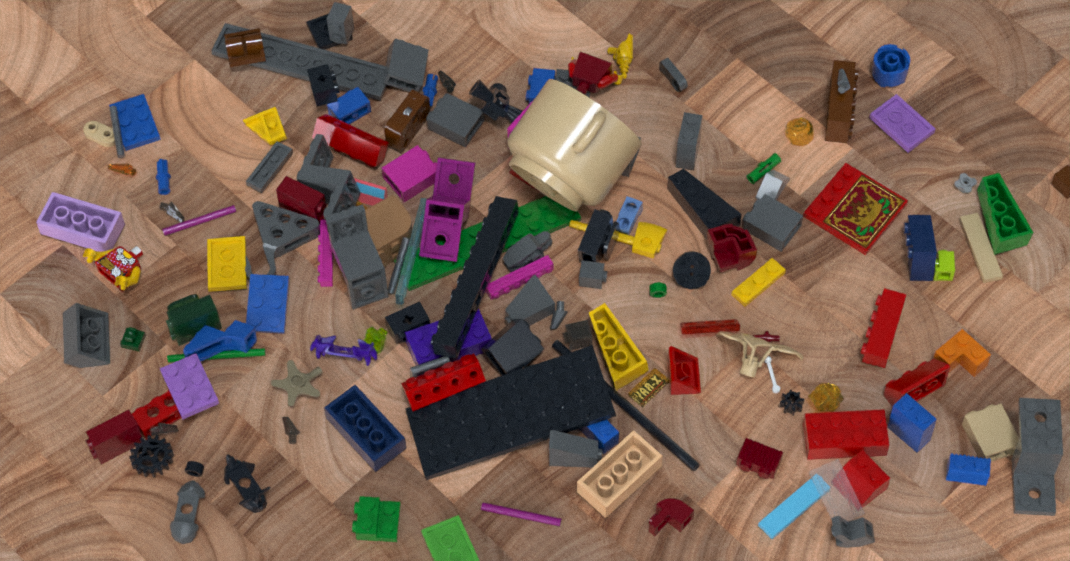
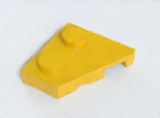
M276 107L243 119L244 124L270 146L274 145L276 141L281 142L288 139Z

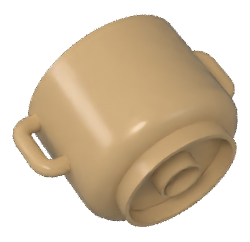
M548 79L508 137V148L513 154L509 166L521 178L550 199L572 211H577L582 204L595 206L605 199L642 143L629 127L601 105L562 82Z

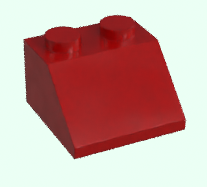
M862 450L844 465L833 478L831 484L859 511L888 489L890 477Z

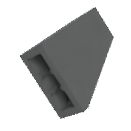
M536 275L530 278L505 309L506 317L504 321L506 325L513 319H523L531 326L552 315L553 311H555V302Z
M550 430L549 466L593 468L598 463V460L602 459V449L598 448V441Z

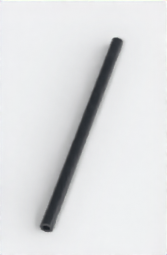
M559 340L552 344V348L561 356L572 352ZM605 381L611 400L693 472L699 468L700 464Z

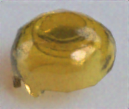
M802 117L794 118L786 125V137H789L791 144L804 146L813 141L814 129L809 120Z

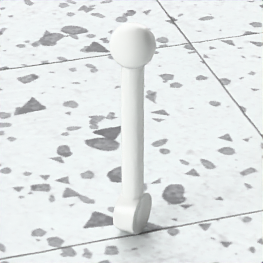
M768 356L764 362L767 363L773 383L772 391L777 394L780 392V386L776 383L771 366L772 359Z

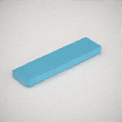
M815 474L762 519L758 526L771 539H774L828 493L831 487Z

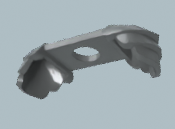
M194 480L185 483L177 492L179 499L174 521L170 523L172 537L181 544L192 542L193 538L196 537V531L199 529V526L195 524L199 499L205 498V491ZM185 504H190L193 507L192 511L188 514L181 512V508Z

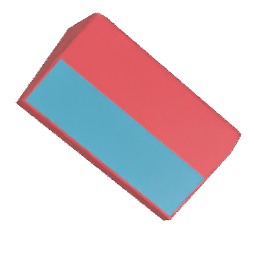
M354 178L361 192L358 202L373 206L388 197L386 187Z

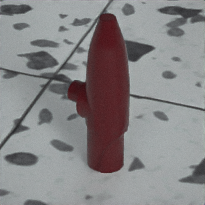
M765 331L764 334L753 335L755 338H761L767 342H780V336L770 335L769 331Z

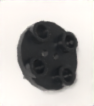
M685 252L679 255L674 262V278L677 284L684 288L696 289L703 287L710 278V263L699 252Z

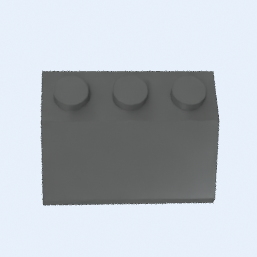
M75 303L63 312L65 364L78 368L110 364L109 318L107 312L79 303Z

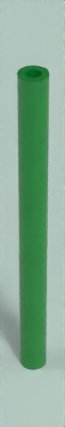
M265 348L250 349L247 353L239 350L223 351L205 360L266 356ZM184 354L167 355L168 363L185 358Z

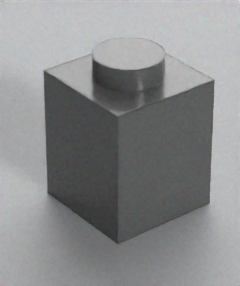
M582 260L579 286L602 289V284L607 282L608 271H604L605 263Z

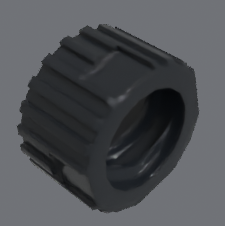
M187 461L185 473L190 476L201 477L204 470L203 464Z

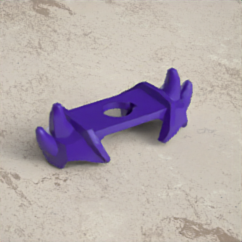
M317 335L310 346L311 351L316 348L317 359H320L321 354L323 356L329 354L356 358L358 361L364 358L367 366L370 365L371 356L374 360H377L374 342L368 344L362 339H358L360 347L352 346L351 348L334 345L335 335L325 338Z

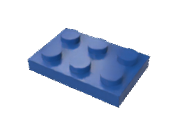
M144 94L109 105V107H117L125 151L161 140Z
M250 274L246 324L254 326L257 333L285 334L289 276Z

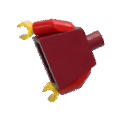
M581 51L578 59L576 60L572 57L571 62L568 64L569 76L573 79V85L577 87V91L586 95L587 91L597 93L600 89L612 83L619 85L624 75H617V71H614L612 74L611 62Z

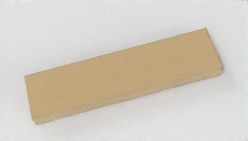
M974 213L960 216L959 222L983 283L1001 280L1003 275L979 214Z

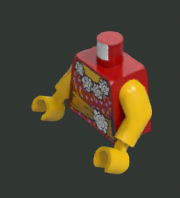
M122 246L106 251H95L91 248L85 249L83 257H88L86 261L92 263L94 260L98 272L122 293L127 287L136 285L139 281L141 266L138 259L143 255L139 247L135 246L130 252Z

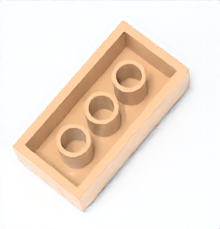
M633 430L577 481V493L606 518L662 467L663 456Z

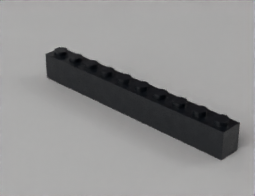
M496 196L493 203H490L488 215L484 217L482 222V229L476 235V243L471 246L470 257L464 262L463 273L458 276L456 289H453L451 292L450 303L446 304L443 319L439 320L438 330L432 336L431 345L433 346L434 354L457 359L519 214L517 200Z

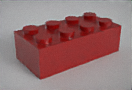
M885 409L805 413L803 430L807 460L853 458L862 450L869 457L887 456L890 444Z

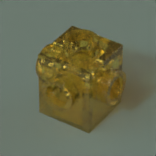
M830 383L819 384L808 396L818 411L833 412L840 407V403L844 400L840 388Z

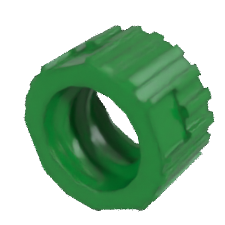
M657 282L650 284L651 297L662 298L667 295L665 283Z

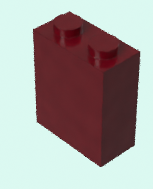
M285 176L276 189L279 207L317 219L320 225V222L325 220V195Z
M128 409L86 431L88 439L85 442L93 459L98 458L102 465L134 448L135 442L140 444L142 435L137 422Z

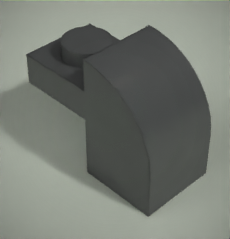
M840 516L832 518L833 526H831L833 536L836 537L837 546L844 548L861 547L875 542L873 524L862 517L849 522Z

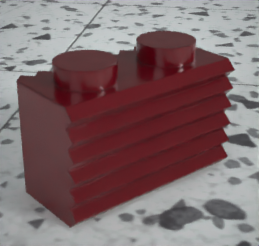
M745 438L738 454L736 465L743 471L758 473L761 478L774 479L782 461L783 452Z

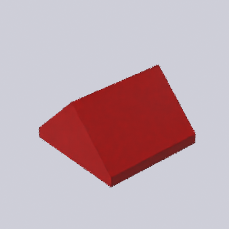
M670 346L668 350L670 395L701 393L698 358Z

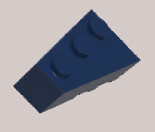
M908 215L907 222L903 224V232L906 234L905 245L907 246L910 281H933L937 249L931 215Z

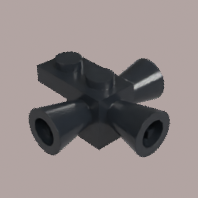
M479 79L469 91L470 95L483 100L481 111L495 121L501 116L512 123L523 112L509 105L510 97L503 84L495 83L488 89Z

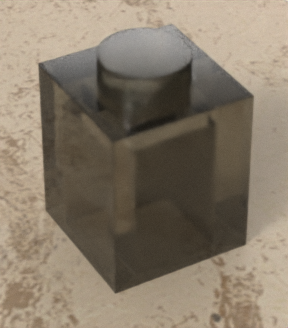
M588 320L565 325V332L562 333L564 344H568L570 351L592 345L593 336Z

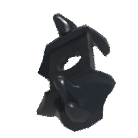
M227 454V465L224 468L225 483L229 485L230 478L242 496L243 500L239 502V505L253 513L261 512L267 506L266 492L270 489V486L261 490L251 475L254 471V463L241 462ZM243 478H248L251 481L250 487L247 489L239 485V481Z

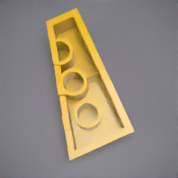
M606 303L590 311L589 317L613 385L617 391L649 371L647 360Z

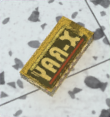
M654 368L628 392V396L643 408L669 383V379Z

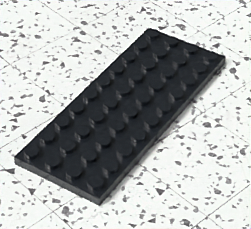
M593 345L482 382L415 411H412L411 407L405 408L426 480L550 439V430L568 433L616 416Z

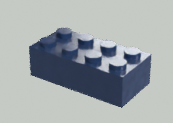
M356 385L324 407L326 419L375 472L407 449L405 437Z

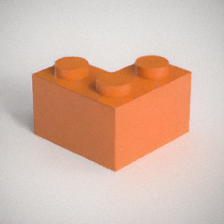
M962 329L935 351L933 359L949 364V373L960 364L975 377L988 366L991 354Z

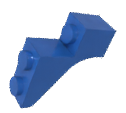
M237 320L228 326L225 332L205 325L196 333L190 343L186 344L183 349L184 356L186 358L196 353L201 362L227 350H239L247 353L257 342L256 330L254 326Z

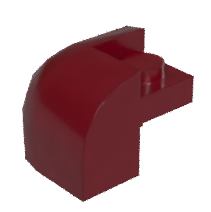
M725 224L708 229V248L713 261L715 260L720 272L734 268L739 271L749 266L755 260L757 248L747 229L744 230L741 227L733 226V224Z

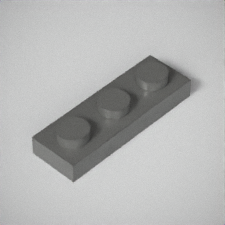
M276 141L246 180V185L262 193L293 154L292 148Z

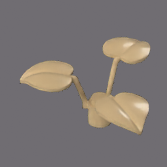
M718 331L716 336L723 335L729 339L739 341L743 345V364L740 373L746 376L755 377L758 367L761 368L762 363L772 351L795 354L803 360L802 354L788 346L771 344L749 334H737L727 331ZM747 343L752 348L751 355H747ZM756 347H770L762 359L758 361L759 358L754 356Z

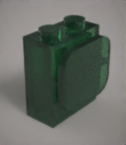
M197 294L189 295L170 303L167 307L168 319L165 322L172 341L176 340L179 346L190 342L205 325L218 330L222 329L218 311L211 295L199 298Z

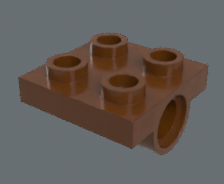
M260 28L224 34L230 67L266 61Z

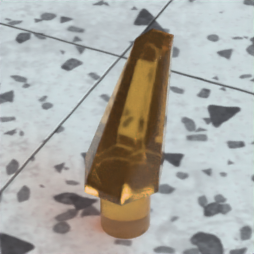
M128 163L108 165V169L125 175L134 176L136 174V169Z

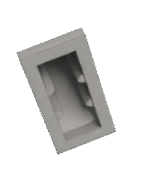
M775 170L767 172L758 190L756 199H761L766 194L777 200L790 181V177Z

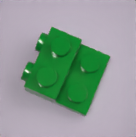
M360 496L359 502H355L354 514H358L357 520H353L352 532L356 534V539L397 542L401 502L380 501V497Z

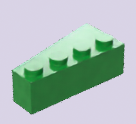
M1000 173L982 177L977 193L994 255L1027 246L1034 232Z

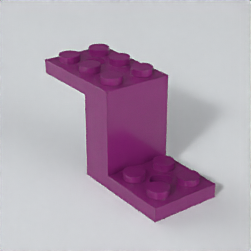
M438 157L433 195L426 200L419 256L458 261L462 224L469 218L476 162ZM453 173L459 176L457 184H453L449 180L450 175ZM437 235L445 236L446 243L444 245H439L436 242Z

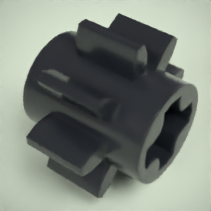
M790 390L787 394L782 393L779 407H784V413H790L794 416L797 411L802 412V405L805 399L800 398V392Z

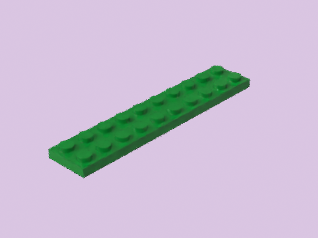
M547 196L518 207L519 214L502 253L507 252L511 246L527 234L536 236L543 231L553 233L569 226L571 220L580 222L581 216L578 211H572ZM482 222L462 230L457 262L419 256L420 247L407 252L400 275L408 291L463 270L465 260H468L470 257L471 246L476 243V235L482 229ZM446 238L436 240L439 245H444Z

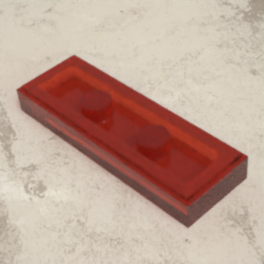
M737 319L681 322L680 331L682 335L740 331V323Z

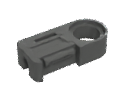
M666 58L660 61L659 70L667 77L677 92L686 89L688 84L685 77L671 60Z

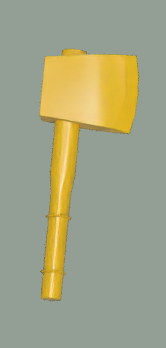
M571 220L569 227L586 231L588 224ZM639 222L635 237L619 233L617 241L632 245V253L654 259L656 253L661 251L667 229L655 224Z

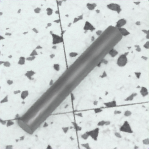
M111 106L109 110L117 157L123 158L125 153L117 107Z
M402 238L388 286V293H395L410 238Z

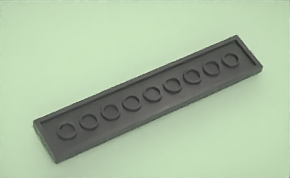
M225 23L211 50L212 55L228 59L224 34L250 29ZM261 33L266 61L248 64L310 81L307 69L328 64L330 71L334 70L337 81H333V83L337 82L339 90L349 91L359 87L366 97L380 101L387 88V84L383 83L386 66Z

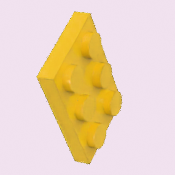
M245 236L207 239L209 292L247 289Z

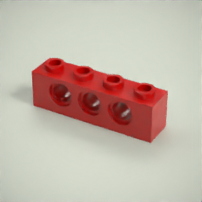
M169 389L161 396L154 397L148 404L137 408L132 413L145 440L148 439V435L152 437L182 418L176 404L167 406L170 403H175Z

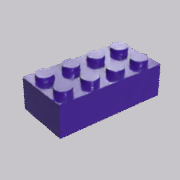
M479 308L457 359L449 357L450 362L459 360L464 355L474 353L477 356L482 354L481 348L492 339ZM439 321L405 332L406 344L416 366L444 357L434 354V349L431 345V339L438 330Z

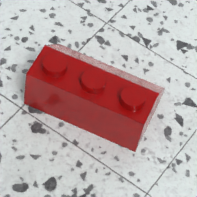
M936 359L928 362L924 361L913 371H906L901 378L889 381L885 385L883 396L892 407L906 393L917 402L945 386L950 365Z

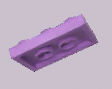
M897 94L870 113L869 118L908 153L935 133V128Z
M196 353L160 368L182 419L219 404V400Z

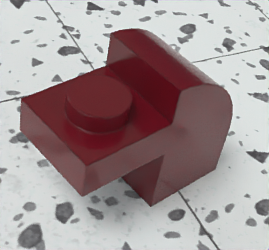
M668 498L656 504V513L648 522L649 533L655 537L667 523L681 533L693 520L694 509L675 498Z

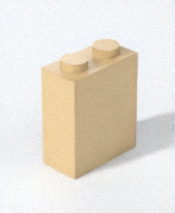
M992 404L983 410L971 411L965 415L962 426L978 458H990L991 462L1014 454L1019 437L1002 404L995 406Z

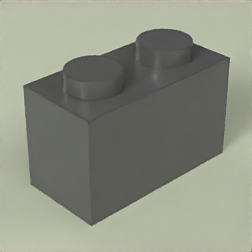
M334 2L327 17L331 41L347 45L354 30L351 6Z

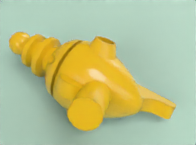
M628 34L627 39L622 41L618 48L609 47L607 50L608 54H613V59L620 65L619 69L620 73H622L621 75H624L623 79L627 78L626 73L629 72L628 65L633 60L632 34Z

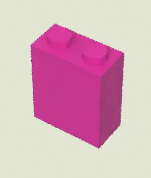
M417 145L381 168L382 177L405 203L435 183L437 163H433L427 151L422 150Z

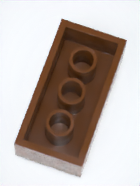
M833 61L825 141L847 143L848 136L852 137L855 121L854 111L856 108V84L859 70L855 69L856 62ZM840 69L845 71L851 87L845 93H839L838 91L839 86L837 82Z

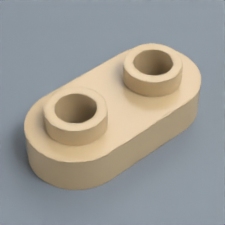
M90 121L85 124L83 130L87 139L104 147L115 145L112 128L97 121Z

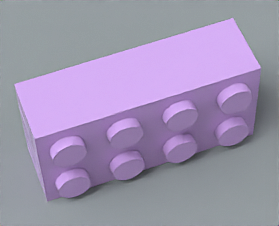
M54 192L51 193L36 222L42 235L85 248H91L95 251L113 249L125 225L121 212Z

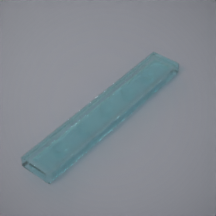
M425 198L420 200L397 286L395 299L398 305L404 304L418 251L427 200Z

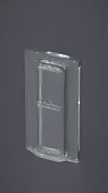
M839 459L809 471L831 519L840 516L849 522L865 514Z

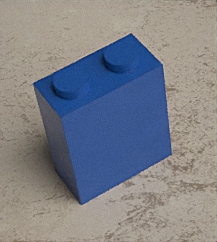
M906 393L893 405L887 428L918 453L930 442L937 419Z

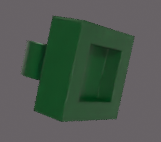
M132 327L126 328L120 342L121 348L140 352L146 337L145 332Z

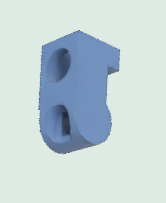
M626 197L616 221L619 222L620 232L630 235L638 216L643 211L642 201Z

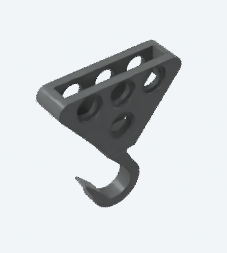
M256 201L252 205L254 217L263 242L264 254L270 267L266 275H277L275 259L318 238V235H320L319 221L261 201ZM245 256V272L247 279L250 282V274L253 273L247 256Z

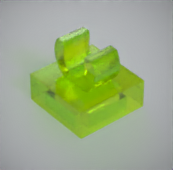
M370 327L366 331L364 341L368 344L374 342V348L377 354L383 351L386 341L385 335L388 332L383 328L376 330L374 327Z

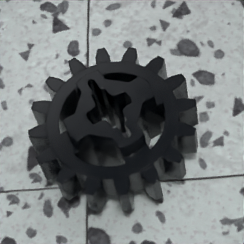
M148 435L147 440L141 437L140 444L134 443L136 449H130L131 456H129L133 469H136L138 474L143 472L145 477L152 474L154 478L157 472L163 475V469H170L168 463H173L172 456H174V453L171 450V444L167 443L165 438L160 440L159 435H156L152 439Z

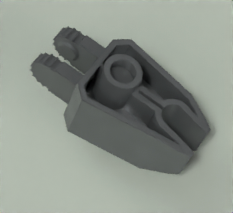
M543 231L536 236L527 234L511 246L503 257L504 264L509 271L513 272L544 257L543 251L553 244L550 233Z

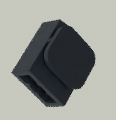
M594 209L578 248L579 261L581 263L582 260L600 263L603 254L605 259L608 260L620 233L619 222L615 221L613 223V216L610 215V212L600 209V211Z

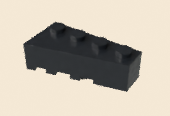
M682 169L668 177V191L706 240L708 229L725 224L740 226L742 214L688 171Z

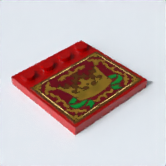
M845 163L804 211L803 217L866 256L908 205V200L848 163Z

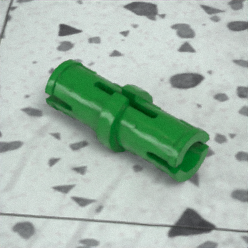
M773 153L764 162L758 163V167L746 175L748 181L751 184H755L767 172H770L776 165L782 162L778 154ZM766 165H769L762 172L759 173V171L762 170Z

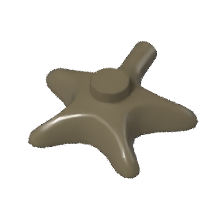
M289 360L287 362V378L271 381L272 386L287 391L288 405L294 406L297 397L301 395L320 396V391L315 389L310 382L323 372L318 366L307 374L301 373L294 361Z

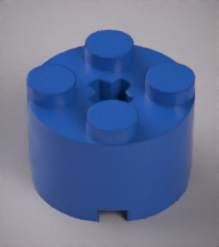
M888 44L881 46L875 53L871 73L880 87H894L905 83L910 66V55L904 48L902 50L897 48V45Z

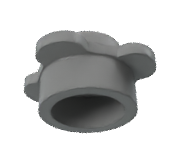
M962 173L954 185L959 191L970 193L972 187L977 184V180L970 178L966 173Z

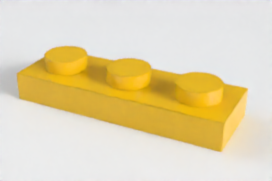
M771 258L736 287L731 295L746 307L782 277L786 269Z

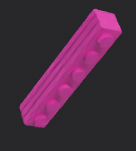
M322 220L319 225L320 235H318V241L320 242V245H318V252H320V255H318V262H320V265H318V272H320L318 283H320L321 287H332L333 251L330 245L326 220Z
M546 255L489 283L485 292L490 300L497 299L501 295L507 294L511 290L526 284L534 275L540 278L542 275L552 272L554 264L549 256Z

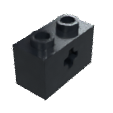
M328 64L307 69L317 107L337 102V93L340 92L337 82L333 83V81H337L334 70L330 71Z
M419 301L386 316L385 322L393 340L398 344L406 342L405 332L430 324V318Z

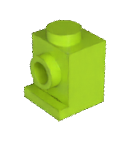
M939 250L937 252L933 281H953L955 274L954 251Z

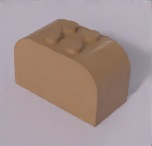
M394 194L365 210L369 234L385 268L393 260L397 259L403 237L410 238L407 252L413 246L414 240L410 214Z

